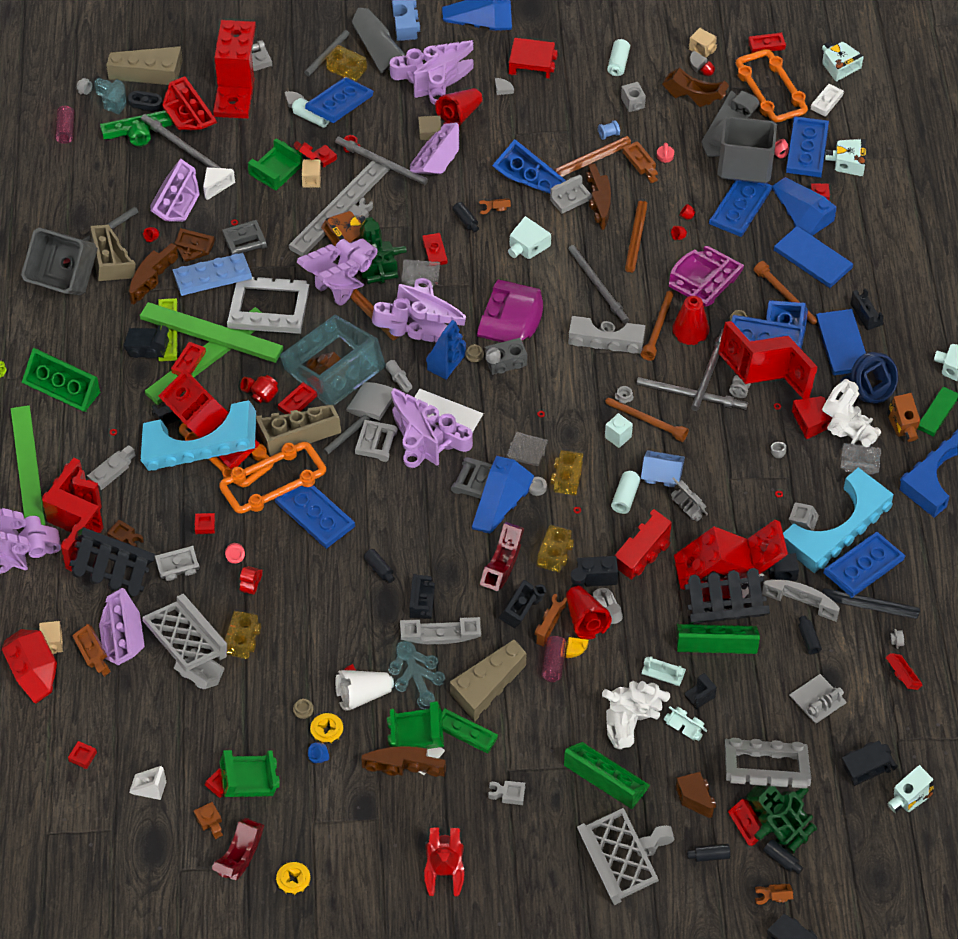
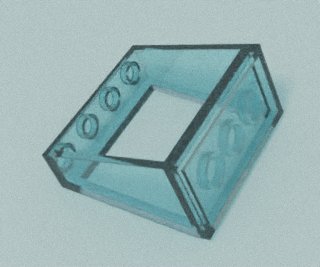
M337 315L332 316L280 354L284 369L300 383L304 382L317 391V398L325 405L333 406L386 366L378 338ZM338 337L354 349L320 375L302 365Z

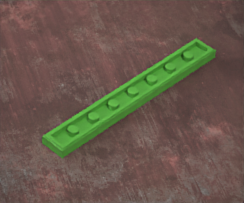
M149 302L140 314L141 320L161 326L164 325L169 329L276 363L283 351V345Z
M254 307L251 311H249V312L262 313V312H261L260 310H258L256 307ZM233 329V330H236V331H239V332H242V333H245V334H249V335L252 334L254 331H256V330ZM208 342L203 346L206 348L205 355L191 375L193 377L197 376L230 351L231 348ZM170 371L146 389L145 395L159 405L163 401L158 395L179 375L173 374Z
M30 405L11 408L24 519L29 516H37L41 520V525L46 526Z

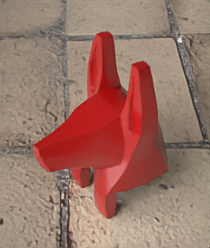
M430 828L429 842L425 845L427 862L424 870V881L429 896H434L437 875L452 876L454 896H459L465 874L462 863L464 845L460 843V828H450V836L442 835L440 837L439 828Z

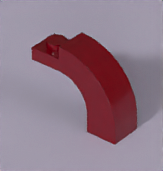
M508 522L503 524L495 554L490 563L484 567L480 582L481 586L495 591H499L504 586L514 567L521 547L520 541L524 531L523 527Z
M248 818L239 821L228 851L223 857L214 862L212 870L222 877L233 880L239 879L248 867L258 847L265 825Z

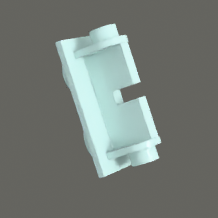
M650 656L645 658L641 674L680 686L686 669L681 668L682 666L680 665L678 667L653 659Z
M669 707L672 713H667L664 718L667 725L678 731L684 725L685 728L682 733L693 741L701 739L703 734L700 732L702 730L707 732L705 727H703L705 723L696 717L693 720L686 716L687 712L679 707H676V709Z

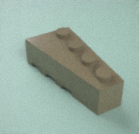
M181 46L111 52L107 61L109 80L169 85L170 82L177 80L183 62Z
M333 405L308 408L304 412L293 410L290 411L291 414L285 415L274 413L271 414V417L262 418V415L256 416L257 431L269 456L281 452L282 447L286 443H292L293 445L300 442L313 443L341 433L340 419Z
M512 640L450 681V695L475 722L481 712L491 705V701L496 696H499L503 692V688L508 683H511L526 666L527 653L515 640Z

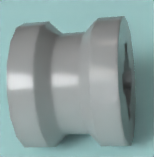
M735 375L729 392L734 397L745 398L751 383L745 384L738 375Z

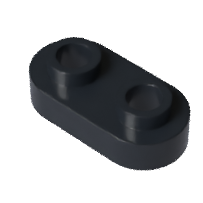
M133 91L128 96L129 104L133 108L157 111L162 108V97L159 94Z

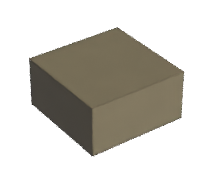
M440 116L418 117L420 140H429L436 132L441 130Z

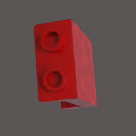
M514 38L509 60V74L516 75L517 68L545 71L546 78L550 79L551 72L554 73L555 62L553 60H557L558 50H555V43Z

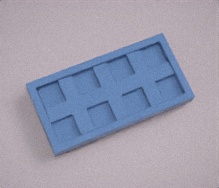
M243 253L173 269L174 278L181 296L252 279L251 271Z

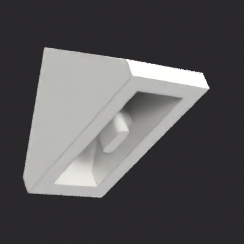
M207 168L203 186L206 200L235 183L234 171L232 169Z
M159 766L135 774L129 793L161 800L166 785L164 768Z

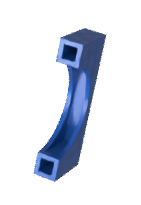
M958 430L953 433L948 441H943L935 452L931 451L923 462H918L910 473L906 472L900 479L901 485L899 490L932 517H936L948 505L950 496L943 490L938 481L937 469L947 459L958 455Z

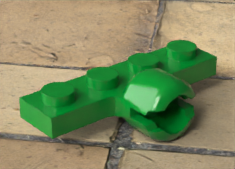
M166 111L146 114L154 121L157 120L162 123L164 128L172 126V120ZM142 115L100 124L104 139L128 135L130 142L138 147L145 146L150 141L149 131L152 129L141 120Z

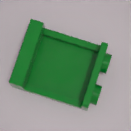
M277 138L273 140L274 147L258 162L254 159L248 162L249 175L275 191L302 167L303 162L300 151L293 149Z
M438 701L430 702V709L396 713L395 709H390V716L387 717L388 728L391 729V734L388 735L390 747L408 746L427 749L444 747L442 710Z
M223 750L220 767L224 797L274 796L276 788H279L280 780L279 776H276L277 760L275 757L273 758L272 750H268L265 756H232V750Z

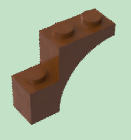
M680 67L668 73L662 83L675 99L688 94L699 107L706 104L710 105L716 99H722L726 95L725 91L729 86L725 80L717 83L700 81L688 75Z

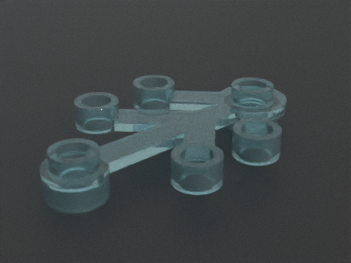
M402 641L396 647L397 658L390 663L388 671L392 675H398L401 671L402 663L406 660L408 667L403 676L397 679L395 687L398 691H405L409 685L410 678L413 676L420 693L417 700L419 707L430 709V702H435V697L432 692L427 690L422 676L431 680L435 685H442L445 675L439 671L433 673L416 664L415 660L424 663L429 669H435L438 664V658L433 655L427 657L417 652L412 643Z

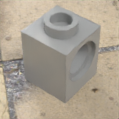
M638 82L622 86L621 99L628 112L645 108L646 95Z
M795 502L789 521L792 525L795 523L801 528L814 531L819 515L813 506Z

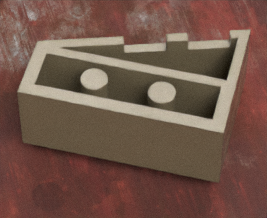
M90 226L89 241L95 243L98 248L94 260L98 281L133 278L136 263L129 258L126 249L122 248L119 239L110 226Z

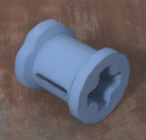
M614 120L610 124L598 125V133L600 138L604 140L608 136L620 135V128L617 121Z

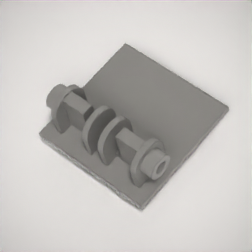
M673 477L672 479L680 489L672 492V500L692 520L699 521L702 518L701 514L703 512L708 515L705 511L706 505L682 480L678 482Z
M821 674L789 694L815 724L847 703L842 697L844 694L843 690L840 687L833 688Z

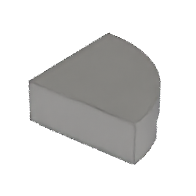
M693 51L690 56V63L692 69L697 72L705 65L707 58Z
M495 78L497 95L514 94V87L509 81Z
M285 92L289 108H292L295 100L299 98L305 99L299 93Z

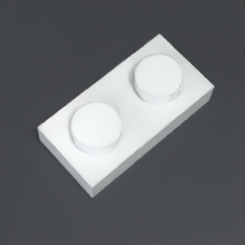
M828 84L811 104V110L826 117L841 99L844 91Z

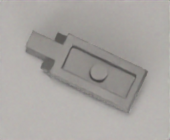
M127 446L121 452L117 451L88 474L87 479L98 483L100 490L104 489L129 468L131 459L135 457L134 449L131 446Z

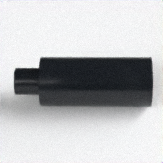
M463 202L456 203L452 209L468 230L477 232L479 227L477 226L478 221Z
M370 549L365 553L364 559L382 580L392 583L395 580V577L392 575L393 570L377 551Z
M801 616L798 627L807 652L811 655L817 654L822 650L813 623L807 619V616Z
M773 839L768 842L763 850L766 854L789 872L795 871L797 874L802 872L803 867L798 864L799 859Z
M729 844L695 846V850L687 851L688 859H695L696 862L730 859Z

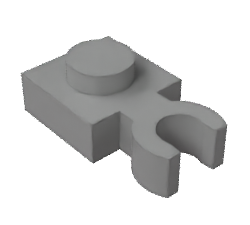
M363 197L359 201V206L353 204L348 211H351L356 218L361 215L367 218L369 211L373 209V202L371 201L368 205H365V198Z
M505 781L504 786H501L497 782H490V789L497 791L488 792L489 799L495 800L503 797L502 803L523 805L525 783Z

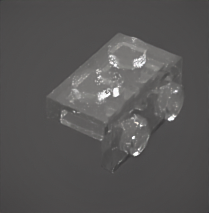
M404 260L401 277L402 283L414 286L416 279L426 278L431 281L432 287L439 285L440 262Z
M844 443L840 468L853 472L859 467L869 475L879 473L881 448Z

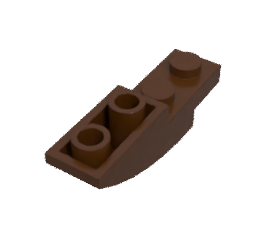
M593 163L588 165V172H586V179L588 183H591L592 192L589 206L591 210H594L595 222L599 223L601 230H603L608 223L610 215L611 188L608 176H600L596 164Z
M170 243L160 253L153 250L143 260L130 284L129 295L131 304L134 305L139 300H142L151 289H154L159 283L158 275L162 274L168 266L176 262L178 259L176 245Z
M408 746L382 748L363 754L361 758L362 768L371 772H385L391 776H402L404 769L415 773L419 771L428 773L435 777L445 776L446 760L429 757L427 748Z

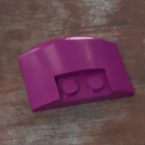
M704 246V251L697 252L695 249L684 255L675 264L670 274L669 287L687 297L697 296L701 298L703 305L706 307L713 304L714 300L730 283L735 282L742 272L744 265L709 246Z
M498 279L493 286V292L484 315H482L477 337L498 342H505L516 338H521L522 341L527 337L530 338L539 326L543 313L541 290Z

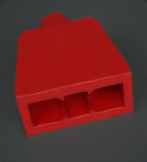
M822 396L793 401L792 413L806 439L827 430L832 420V417L822 410L826 403L825 398Z

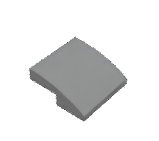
M364 382L346 411L358 417L366 415L380 421L393 401L391 391L394 388L378 383Z

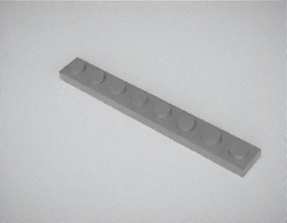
M372 160L289 244V249L300 256L307 255L326 235L321 228L325 219L345 213L353 204L356 205L390 168Z

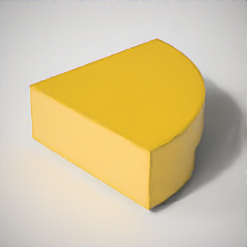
M569 637L566 658L581 655L588 646V640Z

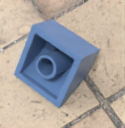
M647 450L644 456L641 479H645V482L650 484H656L657 481L663 482L664 486L675 487L677 484L672 478L674 477L678 482L681 480L685 457Z

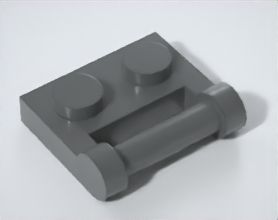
M257 220L222 230L231 255L258 248H267ZM258 239L256 242L235 247V245Z
M466 457L462 462L463 467L456 482L451 486V491L456 494L462 493L481 499L492 464ZM474 468L468 484L464 485L463 483L469 470Z

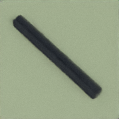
M824 588L822 591L823 594L837 603L915 619L919 617V607L861 595L850 597L846 592Z

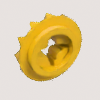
M331 713L318 715L311 723V734L315 740H319L322 743L330 742L332 744L334 740H339L340 735L343 733L341 719ZM328 723H330L331 730H328V733L325 734L323 728H326Z
M290 862L283 865L278 870L276 876L279 889L294 895L297 892H303L310 882L308 868L298 862ZM289 873L293 877H297L298 883L290 881Z

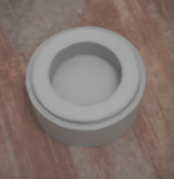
M534 477L529 492L535 496L544 494L547 490L545 479Z

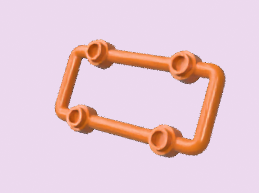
M765 49L737 58L738 77L741 81L747 82L761 104L760 112L763 116L769 117L771 121L778 123L792 119L794 116L798 117L806 114L808 111L805 103L806 96L803 92L797 91L782 67L783 60L781 57L775 56L772 51ZM767 56L769 58L770 70L779 74L792 94V104L795 107H800V109L776 116L773 112L774 104L771 101H766L751 77L752 69L743 63Z
M184 423L180 425L179 433L185 438V441L199 439L194 432L187 430L188 427ZM262 444L252 452V457L256 461H262L270 457L267 455L266 447ZM217 456L208 459L222 471L223 479L230 476L232 470ZM273 464L252 473L246 478L244 483L236 485L243 488L249 486L273 467Z
M300 442L296 445L286 443L282 447L281 452L245 469L241 467L233 468L230 476L220 481L219 488L236 513L242 514L250 510L258 512L264 508V503L300 486H313L315 479L326 473V466L310 443ZM303 449L307 451L318 467V470L314 472L311 470L302 471L299 479L266 495L253 494L249 498L248 503L242 506L239 505L227 487L231 483H244L246 476L282 459L293 460L296 458L297 452Z

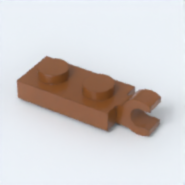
M638 141L623 147V154L640 175L646 173L650 183L658 181L655 175H658L655 169L656 163Z
M557 594L552 596V606L545 611L544 621L542 625L539 624L535 631L538 645L544 647L560 618L561 611L566 607L567 598H564L562 602H557Z
M87 624L72 635L89 667L93 668L95 666L98 673L101 672L103 676L111 672L103 661L108 656L91 625Z

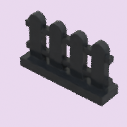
M84 527L76 532L75 540L78 541L75 543V547L78 550L75 560H71L69 566H72V575L79 578L85 572L91 573L90 581L93 584H99L103 578L109 580L108 587L110 590L116 591L121 585L126 586V592L129 597H135L139 594V591L142 592L144 590V586L141 583L144 573L147 574L149 572V568L146 566L154 561V553ZM90 553L96 555L93 567L87 566ZM108 560L114 561L111 574L105 572ZM126 566L132 568L129 581L123 579Z
M755 568L747 571V578H740L739 573L732 570L727 574V580L720 581V576L717 573H711L707 578L708 582L701 583L699 576L691 575L688 579V584L684 585L685 590H689L691 605H687V609L692 610V614L688 616V624L767 616L770 614L769 605H763L767 598L762 596L760 583L764 581V577L759 576V571ZM748 583L750 598L743 599L741 584ZM721 586H728L730 600L723 601ZM702 588H709V603H703ZM744 604H751V607L744 608ZM724 606H731V610H724ZM711 608L712 612H705L704 609Z

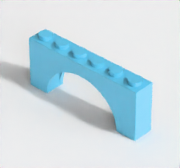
M249 400L231 404L227 418L215 431L202 438L190 441H181L169 437L168 429L161 419L143 423L141 462L150 471L254 449L256 410Z
M859 467L845 479L844 490L853 501L854 512L844 524L827 531H811L801 528L794 523L783 532L787 552L789 554L796 553L797 560L813 573L819 569H824L832 557L836 558L842 551V548L851 545L858 534L862 535L869 524H874L883 512H888L893 505L892 499L894 494Z

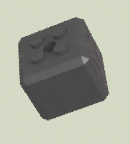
M731 116L724 118L717 175L721 179L764 184L769 182L772 173L777 124L767 120Z
M37 228L33 231L21 276L24 281L66 294L82 295L86 292L98 248L95 243L53 230ZM66 258H69L71 261V265L68 268H65L63 265Z

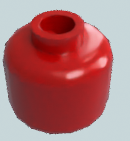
M268 375L265 377L259 376L250 388L253 394L252 398L260 404L262 401L269 403L278 392V383Z

